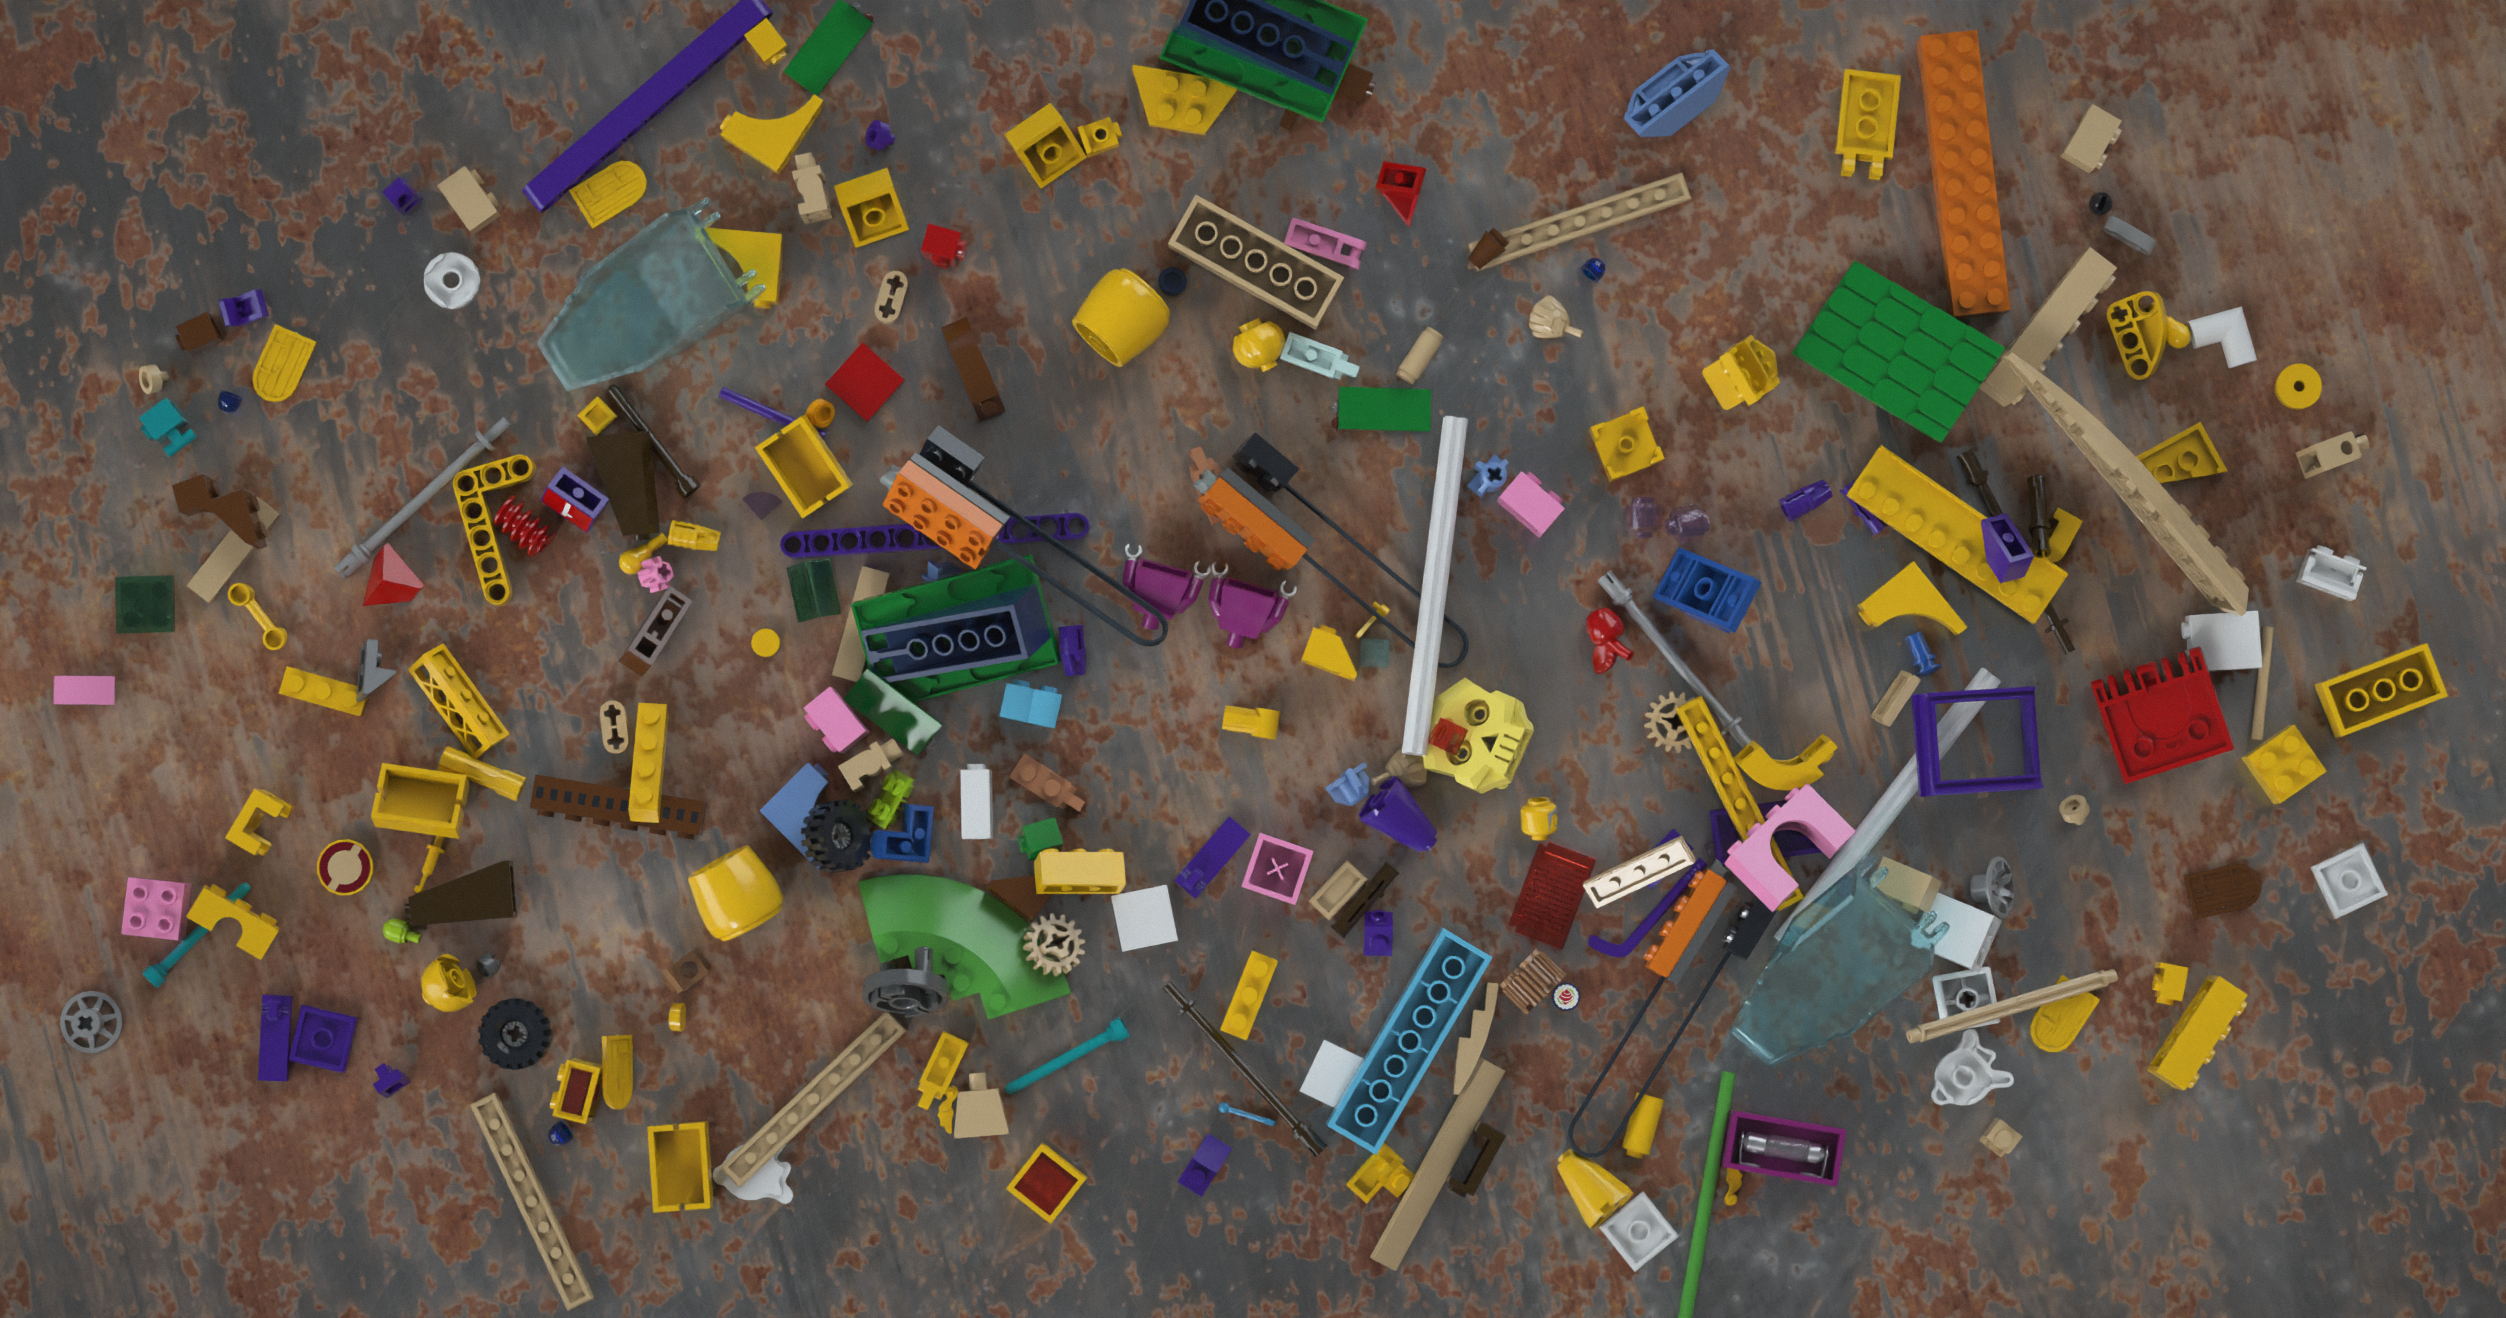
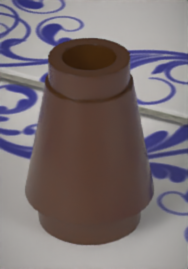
M1493 227L1489 232L1485 231L1468 259L1478 269H1481L1506 251L1505 247L1509 242Z

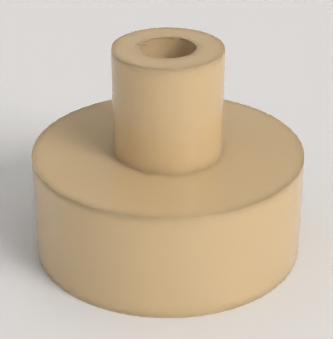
M154 364L142 366L139 370V382L146 394L160 392L162 384L169 380L168 373L166 371L160 372L159 368Z
M2081 795L2069 796L2059 805V811L2064 821L2075 823L2076 825L2083 824L2090 812L2085 797Z

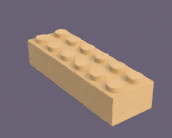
M1196 194L1168 242L1169 249L1314 330H1317L1344 282V277Z
M2089 247L2078 257L2005 352H2012L2042 374L2046 368L2043 362L2046 359L2049 361L2052 357H2055L2064 345L2060 342L2063 337L2067 338L2069 335L2071 336L2080 325L2079 316L2089 313L2098 302V299L2095 297L2096 294H2102L2113 283L2116 277L2112 274L2117 267ZM2002 357L1995 363L1979 387L2003 407L2010 403L2015 405L2029 390Z

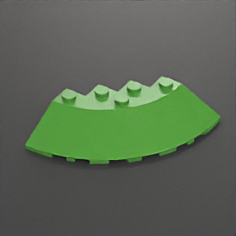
M924 874L887 875L858 881L880 962L885 963L908 955L912 969H914L915 949L918 947L933 949L932 972L936 975H945L952 1001L980 992L989 1020L1071 994L1062 970L1061 974L1054 976L1053 970H1050L1047 975H1043V967L1040 966L1036 970L1033 969L1036 962L1034 959L1027 961L1026 957L1030 955V951L1023 950V946L1029 943L1023 937L1027 932H1031L1028 929L1030 924L1009 906L990 894L962 882ZM1039 935L1037 938V946H1039L1041 942Z

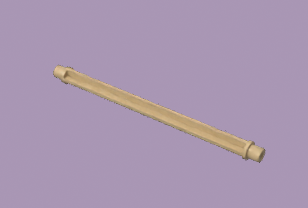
M2114 969L2108 971L2100 970L2046 988L1918 1025L1915 1029L1907 1031L1906 1036L1909 1043L1924 1042L2106 987L2109 983L2116 982L2118 976Z

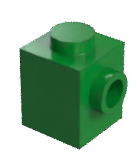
M1055 817L1022 826L1020 837H1017L1020 851L1022 854H1027L1029 861L1036 859L1038 854L1045 849H1058L1061 852L1063 847V840Z

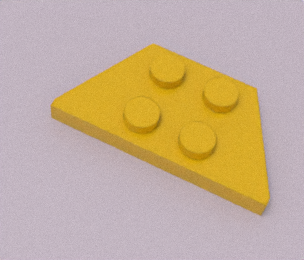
M1133 65L1132 68L1149 126L1206 135L1214 121L1220 116L1228 102L1238 91L1203 76Z

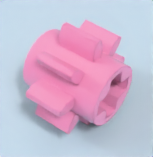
M661 556L641 562L643 568L637 574L642 587L650 588V593L670 587L668 582L674 577L670 563L661 562Z

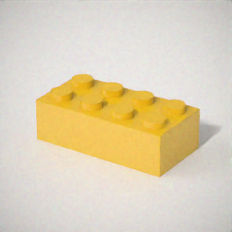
M2428 643L2414 646L2314 685L2335 738L2345 736L2448 696Z
M2208 975L2146 1070L2175 1089L2184 1091L2187 1087L2191 1089L2200 1077V1074L2197 1072L2202 1064L2207 1065L2216 1052L2213 1047L2219 1039L2221 1041L2224 1040L2230 1032L2231 1026L2228 1024L2234 1015L2238 1017L2245 1009L2247 1002L2244 1000L2247 994L2220 976Z

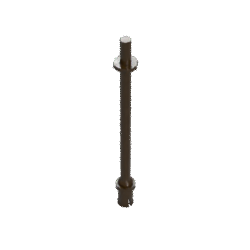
M1973 448L1956 456L1969 478L1966 481L1969 485L1972 484L1973 487H1977L1992 517L2003 514L1987 484L1989 473L1987 470H1983ZM2049 602L2043 611L2050 625L2045 629L2046 634L2051 631L2054 632L2066 655L2076 650L2063 627L2069 621L2068 619L2060 620L2051 602Z
M1170 981L1163 990L1181 1008L1177 1015L1182 1016L1185 1013L1292 1128V1138L1295 1141L1298 1139L1314 1158L1318 1156L1328 1145L1310 1128L1312 1124L1309 1121H1300L1193 1006L1197 999L1194 997L1189 1001Z

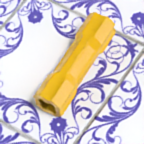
M450 746L445 748L438 766V770L443 772L467 775L468 780L493 789L497 794L514 801L519 800L527 779L509 770H501L472 758L468 753Z

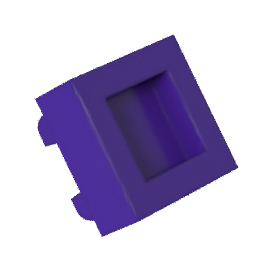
M385 1063L375 1068L380 1080L373 1085L378 1094L385 1098L390 1097L411 1083L406 1074L397 1068L392 1070Z

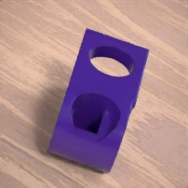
M400 176L382 191L386 198L404 216L423 200L406 179Z

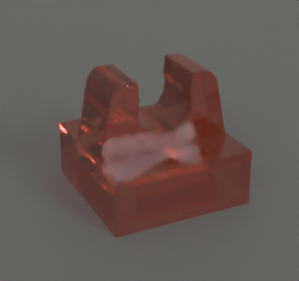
M1440 717L1438 724H1435L1431 733L1432 736L1429 744L1456 756L1468 730Z

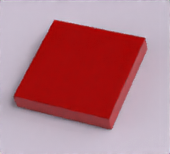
M862 342L825 385L868 423L904 383L905 379Z

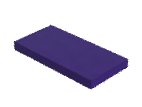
M1787 801L1760 803L1757 806L1766 822L1768 820L1765 817L1767 813L1776 805L1781 808ZM1726 808L1710 810L1709 818L1715 859L1723 863L1722 866H1726L1724 863L1730 856L1727 851L1738 840L1741 842L1742 840ZM1781 830L1772 834L1784 858L1822 852L1807 836L1798 831Z

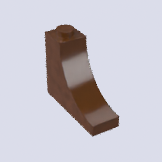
M1348 64L1333 100H1351L1363 103L1365 97H1371L1376 82L1372 81L1373 73ZM1285 109L1279 124V131L1289 134L1296 121L1302 115Z

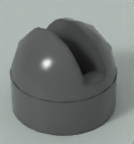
M486 953L475 961L477 969L486 978H491L495 975L501 966L499 959L494 960L495 954Z

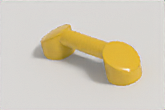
M245 583L233 584L228 590L229 601L237 606H246L264 629L263 643L268 649L279 650L283 648L288 640L286 630L273 624L255 601V592L250 585Z

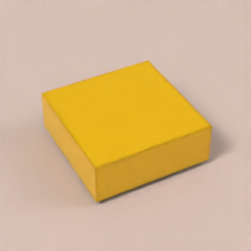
M599 396L577 415L596 436H599L618 418Z

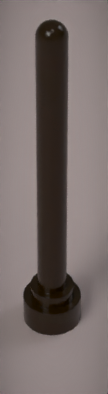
M610 385L608 387L609 395L637 431H650L651 449L676 480V490L680 496L685 499L701 487L698 480L694 476L691 477L689 473L685 474L621 390L616 385Z

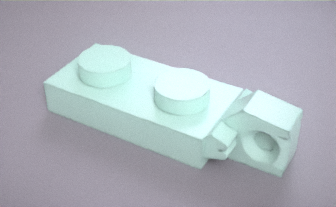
M1289 332L1280 360L1332 379L1340 380L1342 374L1356 379L1360 370V366L1347 362L1349 355L1344 354L1343 351Z

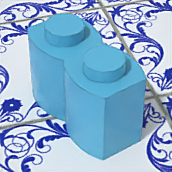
M1013 679V684L1006 683L999 717L1055 729L1062 695L1057 694L1058 688L1041 685L1040 690L1029 688L1030 682Z

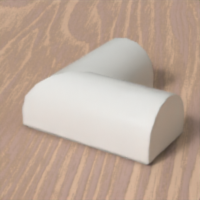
M2242 306L2186 322L2191 332L2193 348L2196 349L2221 342L2228 368L2257 361Z

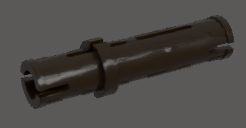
M2035 475L2036 482H2033V476L2027 478L2031 524H2029L2028 529L2030 535H2032V553L2034 557L2043 558L2042 551H2044L2045 557L2051 554L2049 542L2051 525L2047 517L2045 477Z
M1385 862L1373 879L1365 882L1364 885L1366 887L1337 921L1331 925V928L1345 938L1378 897L1382 898L1385 895L1383 893L1384 890L1400 873Z

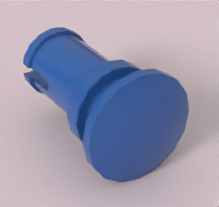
M1923 631L1906 638L1915 658L1914 666L1919 668L1915 676H1927L1942 667V664H1935V654H1931Z

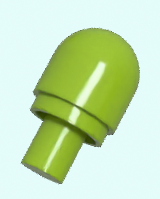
M396 918L387 920L382 929L383 935L388 940L400 944H406L408 941L419 944L423 935L421 932L412 930L413 927L408 922Z

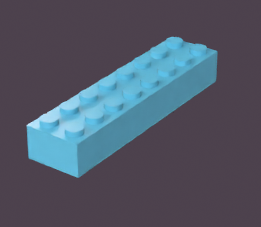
M1440 928L1325 1124L1377 1155L1493 957L1448 930Z

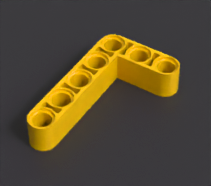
M522 454L463 470L457 473L453 479L454 492L484 596L488 602L497 606H505L510 603L513 598V588L493 524L486 494L525 483L534 478L537 472L536 464L532 459ZM521 461H526L529 465L528 472L523 476H518L515 472L516 465ZM499 469L502 475L501 480L491 484L488 480L490 471ZM466 477H472L474 487L470 491L464 492L461 488L462 480ZM474 504H480L482 507L481 515L476 519L470 518V507ZM482 531H487L490 535L489 542L484 546H479L476 540L477 535ZM490 558H495L498 563V567L493 573H487L484 569L485 562ZM502 585L505 588V596L503 599L496 601L492 596V591L496 586Z

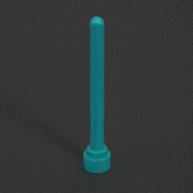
M244 882L227 898L234 902L237 898L243 899L250 892L251 886ZM198 925L160 963L150 964L142 974L156 988H159L166 981L167 971L209 930Z
M1120 1017L1110 1021L1106 1031L1007 1084L1004 1088L1005 1093L1012 1095L1111 1040L1113 1042L1117 1040L1121 1042L1129 1038L1130 1034Z

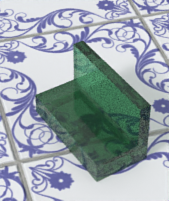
M830 559L803 562L786 568L798 623L841 614Z

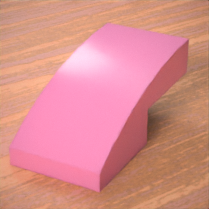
M54 676L53 704L114 705L115 676Z

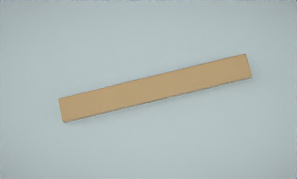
M1679 173L1502 232L1500 234L1509 242L1505 247L1506 251L1481 269L1476 267V270L1478 272L1690 201L1691 196L1684 175ZM1480 240L1468 244L1470 252L1474 250Z
M884 1012L720 1168L741 1188L907 1030L890 1012Z
M1479 1057L1472 1074L1451 1108L1370 1258L1394 1271L1397 1270L1502 1079L1505 1070Z
M495 1092L470 1104L567 1310L595 1298L498 1093Z

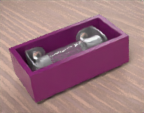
M1730 1109L1721 1166L1752 1173L1837 1186L1846 1129Z

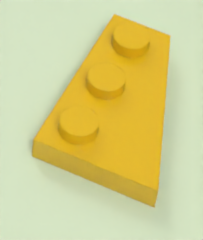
M2201 422L2136 456L2160 484L2228 472Z

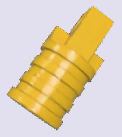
M672 520L668 545L681 546L687 549L691 548L692 550L717 551L721 532L697 524L693 525L692 523Z

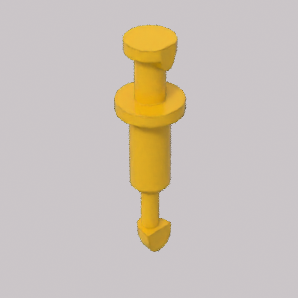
M436 836L433 846L427 844L426 848L429 849V852L421 870L423 874L419 886L415 885L414 888L416 893L424 891L427 878L433 874L439 855L445 853V850L441 849L445 837Z

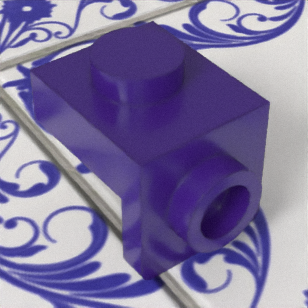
M254 289L234 298L219 300L221 316L227 327L245 326L269 316L262 289Z
M1383 910L1366 912L1364 914V955L1392 956L1393 913Z

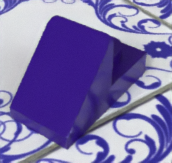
M1208 1133L1179 1178L1178 1183L1202 1197L1232 1148Z

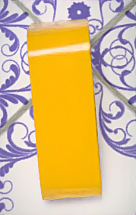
M2144 291L2114 302L2107 310V319L2129 376L2136 380L2149 379L2154 375L2162 359L2167 339V316L2163 299L2156 292ZM2146 296H2151L2155 301V306L2150 312H2146L2142 308V300ZM2119 307L2121 310H2127L2128 315L2124 316L2125 321L2116 318ZM2130 332L2138 337V344L2133 349L2129 348L2125 343V338ZM2139 359L2145 360L2148 364V370L2144 375L2138 374L2135 370V364Z

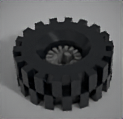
M843 799L821 803L808 812L810 816L804 818L803 823L807 827L801 828V834L805 835L806 840H801L802 846H807L808 848L804 853L807 858L813 857L810 863L814 867L820 866V871L838 873L855 870L864 865L863 861H867L870 858L867 851H871L870 839L874 833H870L869 828L873 827L872 821H866L865 818L868 814L865 810L859 811L861 806L858 803L852 804L851 800ZM835 833H837V834H838V839H836V840L834 839V840H833L832 838H834V836H832V835H834Z
M511 998L497 1002L496 1005L488 1009L486 1015H483L481 1019V1026L478 1027V1033H480L478 1042L483 1047V1054L490 1058L489 1061L491 1063L497 1064L503 1069L519 1070L535 1065L541 1058H544L547 1054V1049L552 1043L550 1039L551 1035H553V1029L550 1028V1018L545 1015V1010L542 1007H538L537 1003L523 998ZM516 1026H519V1031L524 1036L514 1042L512 1041L513 1036L508 1035L509 1030H514Z

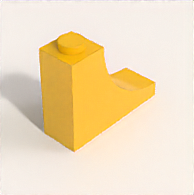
M814 94L796 112L771 120L755 119L735 111L732 116L727 115L722 122L720 129L723 131L720 135L724 140L780 175L826 104L824 100Z
M697 227L696 238L699 242L720 247L737 260L746 278L748 300L754 303V307L771 309V304L779 305L784 236L782 234Z
M1914 561L1857 605L1861 609L1858 614L1868 626L1873 624L1877 627L1885 621L1898 616L1918 615L1941 623L1955 636L1967 628L1965 623Z

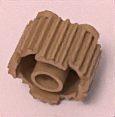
M1537 948L1519 965L1522 971L1516 968L1500 984L1503 988L1502 991L1526 1015L1566 976L1543 951L1540 952Z

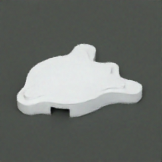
M1965 1029L1959 1045L1942 1057L1936 1066L1931 1098L1938 1105L1948 1103L1972 1105L1983 1099L1992 1089L2012 1086L2014 1077L2010 1072L1993 1070L1991 1063L1996 1059V1053L1980 1045L1979 1034L1975 1029Z
M740 1145L739 1147H737V1148H735L734 1150H732V1151L728 1154V1156L726 1157V1159H725V1161L722 1163V1165H723L732 1155H734L743 1145ZM784 1147L741 1188L720 1168L722 1165L716 1167L713 1171V1179L717 1184L725 1186L733 1195L744 1200L770 1197L783 1204H787L792 1201L794 1196L793 1191L786 1183V1179L791 1171V1165L788 1162H780L778 1160V1155Z

